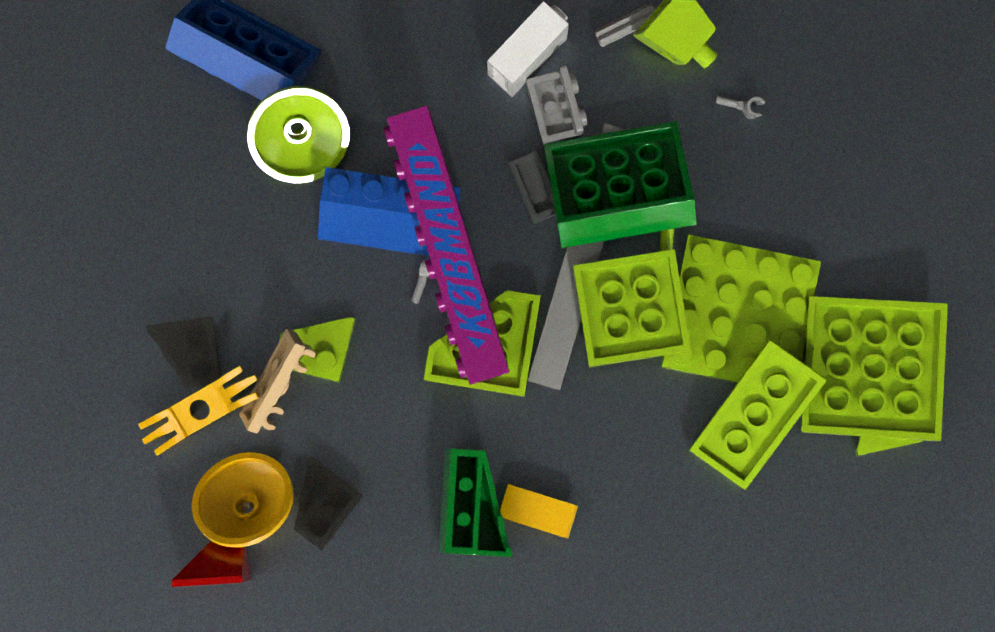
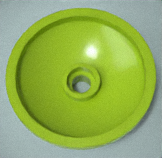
M306 86L282 88L265 97L254 109L247 128L248 147L256 164L273 178L289 183L311 182L324 177L325 167L336 168L347 151L350 136L348 121L341 106L325 92ZM299 122L303 126L298 130H294L291 128V125Z

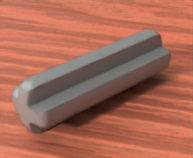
M647 3L595 29L594 35L599 45L604 47L638 30L655 10L654 6L651 3Z

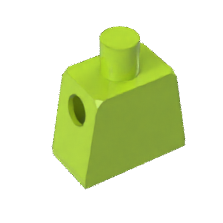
M663 0L633 34L636 39L676 65H685L693 58L703 68H706L718 55L706 43L716 28L696 0Z

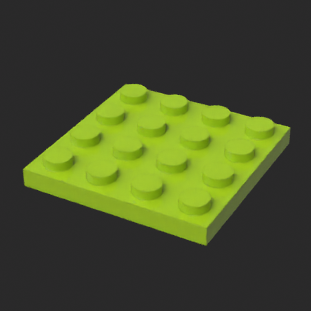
M688 234L679 278L691 352L663 356L661 368L738 383L769 339L802 361L807 338L809 296H815L821 261Z
M809 296L805 364L824 376L827 381L802 413L801 433L941 442L948 303Z

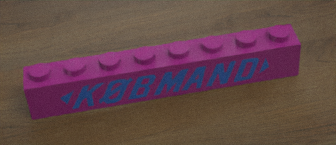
M424 106L388 117L389 126L383 127L389 147L396 146L399 159L394 160L395 169L399 180L406 179L409 192L404 194L409 213L416 212L420 225L414 227L420 247L426 245L430 258L425 260V265L430 280L437 278L440 291L435 293L440 312L447 311L450 325H446L445 329L450 345L457 344L461 357L455 359L460 377H467L469 385L507 374L510 371L429 107Z

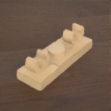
M285 330L251 392H256L259 398L245 404L239 414L246 429L250 432L258 434L262 426L267 430L275 429L276 426L273 420L267 419V416L271 413L283 415L284 411L277 401L288 390L291 372L295 369L297 372L306 373L308 369L303 362L299 361V358L303 355L314 358L316 355L312 347L308 344H303L298 334L294 331Z

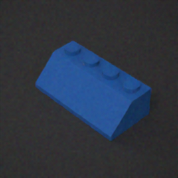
M191 0L174 17L165 49L176 54L179 58L206 70L209 74L223 79L236 86L237 89L247 92L260 100L282 88L303 86L321 53V49L229 0Z
M325 167L319 210V240L429 256L427 246L420 247L414 227L420 225L416 212L409 213L404 194L409 192L406 179L399 180V178ZM453 186L460 206L461 187Z

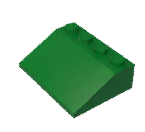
M677 121L544 144L562 248L697 225L695 199Z

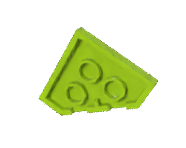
M507 290L490 303L510 369L509 373L469 385L467 377H460L455 359L461 357L457 344L451 346L446 334L429 346L424 381L525 397L541 295Z

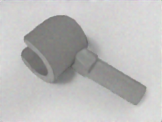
M718 95L716 103L742 110L746 118L755 119L762 116V114L754 113L750 108L751 103L763 105L765 101L760 97H753L743 101Z
M425 260L420 264L418 283L411 298V302L416 304L420 301L427 277H429Z

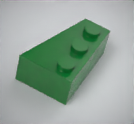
M445 449L439 552L513 557L504 528L503 516L500 513L497 502L496 490L486 451Z

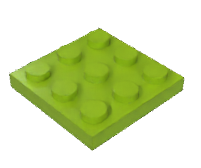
M675 249L573 265L589 368L691 352Z

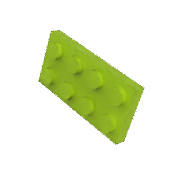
M769 339L691 445L689 451L746 490L827 379L776 342Z

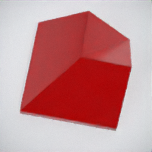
M212 541L209 542L171 580L172 587L243 583L251 580L246 547H225Z

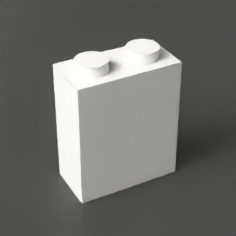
M543 1L487 60L488 76L513 97L526 83V79L531 78L567 40L569 24L566 22L568 19L566 14L553 4L550 7Z

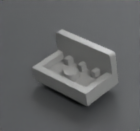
M563 66L557 72L526 79V86L542 146L581 137L584 131L583 126L587 125V118L584 107L577 106L574 94L579 93L575 74H569L567 66Z

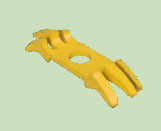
M238 366L211 384L138 424L140 429H144L165 417L169 421L143 438V443L147 444L175 430L177 433L175 436L154 450L158 456L206 425L259 398L256 392L241 397L234 402L230 398L257 381V377L255 375L250 376L224 389V383L244 371L241 366ZM195 400H203L209 405L210 412L206 418L198 419L192 415L190 408Z

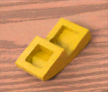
M508 484L500 513L504 519L568 539L578 506Z

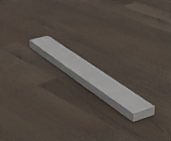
M604 123L601 134L626 129ZM604 241L567 247L528 382L560 391L581 322L573 265L598 262Z

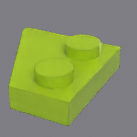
M348 317L291 330L298 334L303 344L310 345L316 354L314 358L308 355H303L299 358V361L303 362L308 369L303 374L340 382L355 318Z

